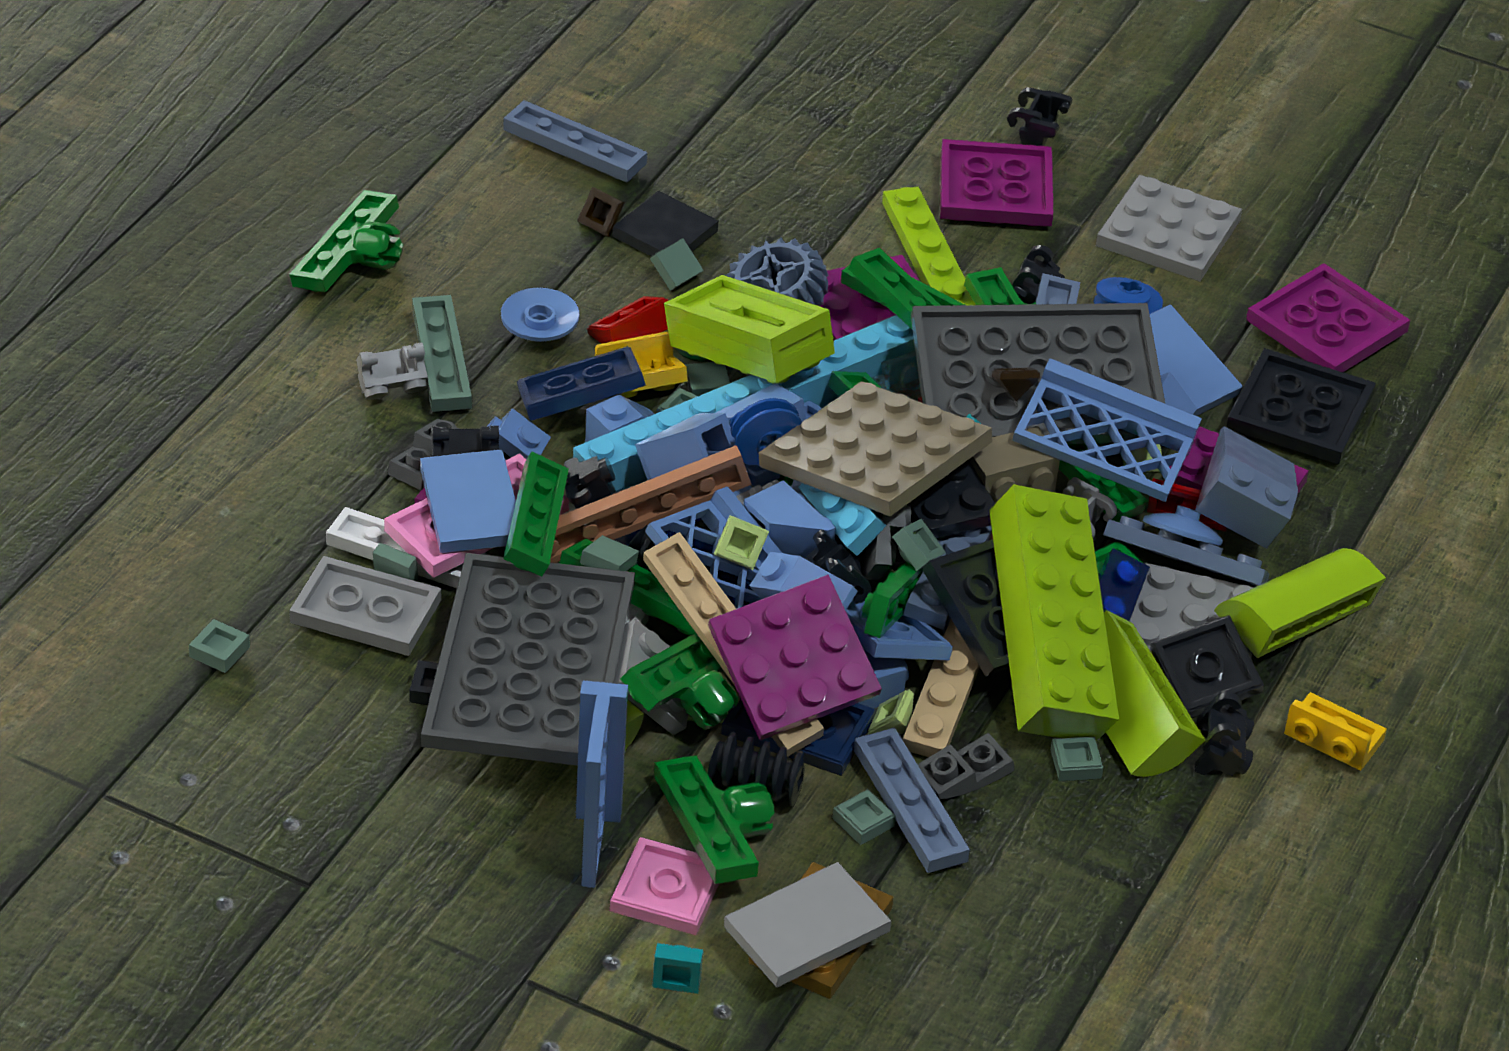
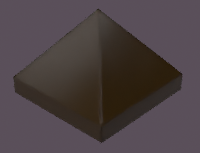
M592 187L577 221L610 237L613 226L616 224L625 202Z
M1031 367L997 368L992 371V377L1017 401L1040 379V372Z

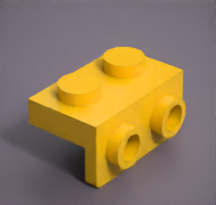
M668 332L595 346V356L627 346L631 347L642 371L646 386L620 393V395L626 398L636 396L640 390L652 388L656 391L673 389L676 383L688 381L687 367L674 356Z
M1310 692L1303 702L1294 700L1290 705L1284 734L1361 771L1383 743L1387 728Z

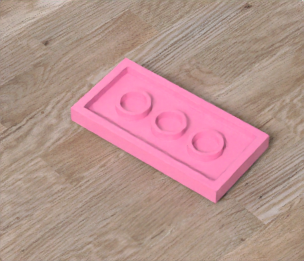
M520 453L505 460L515 500L517 499L523 467L526 461ZM565 494L563 495L560 515L569 511V500ZM427 498L384 518V531L408 554L415 556L417 563L433 578L463 564L466 553L483 554L493 549L484 548L440 553Z

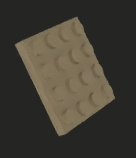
M861 381L817 413L804 420L801 425L796 426L758 452L759 465L764 469L892 516L992 442V428L974 422L970 418L946 412L937 406H930L910 399L906 395L896 394L876 387L872 383Z

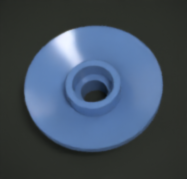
M529 288L518 291L505 300L501 308V320L508 331L520 338L531 341H551L562 338L575 329L579 321V309L572 298L560 291L549 288Z
M1178 505L1175 513H1154L1144 515L1143 518L1145 523L1177 535L1214 545H1222L1223 542L1222 538L1215 531L1199 521L1201 513L1187 507Z

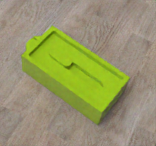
M725 275L716 277L664 303L670 346L686 351L690 355L712 360L715 364L726 365L740 370L741 373L766 379L769 383L786 382L797 372L805 368L815 367L821 360L835 353L829 309Z

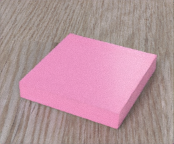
M640 837L610 900V912L697 936L719 883L714 884L696 852Z

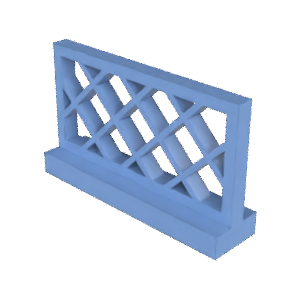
M1050 358L1042 378L1014 432L1012 441L1166 502L1185 458L1192 448L1202 418ZM1042 398L1063 407L1048 411ZM1080 414L1090 416L1101 422L1086 426ZM1070 417L1076 428L1060 432L1054 420ZM1044 423L1050 435L1038 436L1026 430L1028 426ZM1118 429L1135 434L1140 438L1124 441ZM1108 432L1114 444L1098 447L1092 435ZM1082 438L1088 450L1078 452L1069 448L1066 442ZM1156 444L1175 450L1178 453L1162 456ZM1146 447L1152 459L1137 463L1130 451ZM1120 453L1126 465L1121 467L1113 466L1107 463L1105 457ZM1159 469L1165 479L1164 484L1161 485L1146 479L1143 472Z
M728 486L716 490L709 501L648 524L645 532L655 545L669 538L665 533L668 530L685 535V540L691 548L693 539L713 545L712 554L695 548L692 549L704 565L710 566V574L724 593L735 597L736 609L743 607V601L754 603L762 600L754 591L745 588L746 579L753 581L761 564L766 560L770 552L782 553L770 537L767 536L753 570L713 554L729 515L761 527ZM701 518L711 531L696 527L695 520ZM718 569L738 576L737 585L717 579Z
M582 680L576 818L584 819L582 887L595 888L604 822L620 823L628 696V685Z

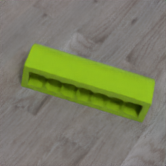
M1342 548L1221 602L1214 609V612L1220 618L1227 615L1230 616L1242 642L1258 658L1369 606L1386 577L1363 554L1352 549Z
M1106 610L1104 618L1119 720L1106 733L1132 775L1148 777L1164 773L1182 763L1205 739L1134 624Z

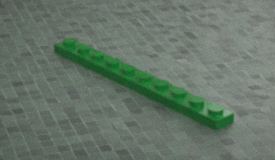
M880 247L853 257L848 269L911 329L913 306H941ZM1068 444L1069 448L1078 452L1088 450L1085 444ZM1062 460L1059 462V470L1071 480L1073 477H1076L1098 488L1099 493L1109 497L1115 503L1117 514L1112 519L1113 521L1120 522L1121 516L1132 518L1143 513L1149 502L1137 490Z

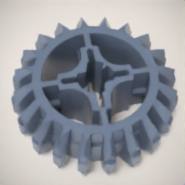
M781 237L776 243L772 244L765 240L764 246L758 248L751 245V252L748 254L739 253L738 262L731 263L730 271L725 275L817 306L824 304V295L828 293V272L817 250L810 248L808 243L800 245L796 238L788 243L784 242Z

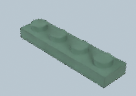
M451 295L412 298V311L418 342L423 343L425 351L426 382L432 412L472 409V395Z

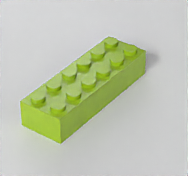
M1013 484L989 512L1017 728L1020 732L1062 739L1095 737L1097 741L1119 720L1088 502L1086 498Z

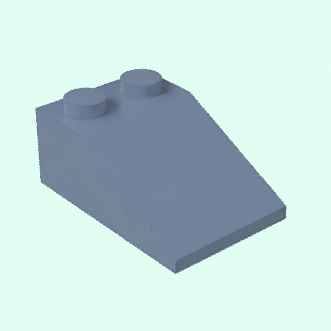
M1224 426L1219 433L1195 511L1267 549L1289 522L1298 494L1294 463Z

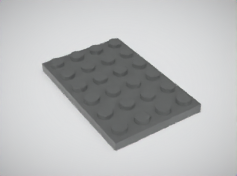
M1148 303L912 307L911 322L922 403L937 406L941 410L960 417H967L968 414H971L981 424L992 428V437L1015 432L1050 358L1165 404ZM1031 367L1037 369L1040 372V379L1017 401L992 377V371L997 368ZM1042 398L1048 411L1063 407ZM1080 414L1086 426L1101 422L1090 416ZM1070 417L1054 420L1060 432L1076 428ZM1044 423L1028 426V428L1039 426L1045 436L1050 435ZM1118 429L1124 441L1140 438L1135 434ZM1108 432L1092 435L1096 444L1114 443ZM1082 438L1066 442L1067 444H1085Z
M466 553L422 727L421 747L578 765L582 680L614 683L625 625L628 621L635 585V572L550 563L541 577L530 571L517 568L513 563L504 560V557Z

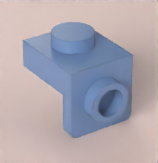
M513 408L502 420L495 416L487 425V427L499 426V449H502L510 457L520 453L527 460L531 451L541 455L551 438Z

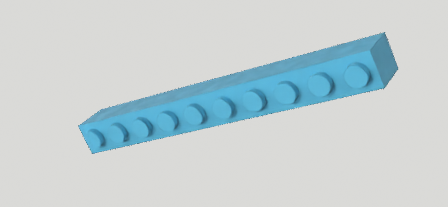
M895 315L834 340V354L821 360L817 366L805 368L792 375L788 381L777 384L803 398L804 403L811 401L821 408H824L839 397L828 386L832 371L866 372L880 387H883L918 372L913 330ZM754 375L746 376L573 447V458L576 457L579 462L595 456L599 460L606 457L615 474V480L611 482L615 490L628 489L648 481L635 444L698 413H716L774 383H769L766 379Z

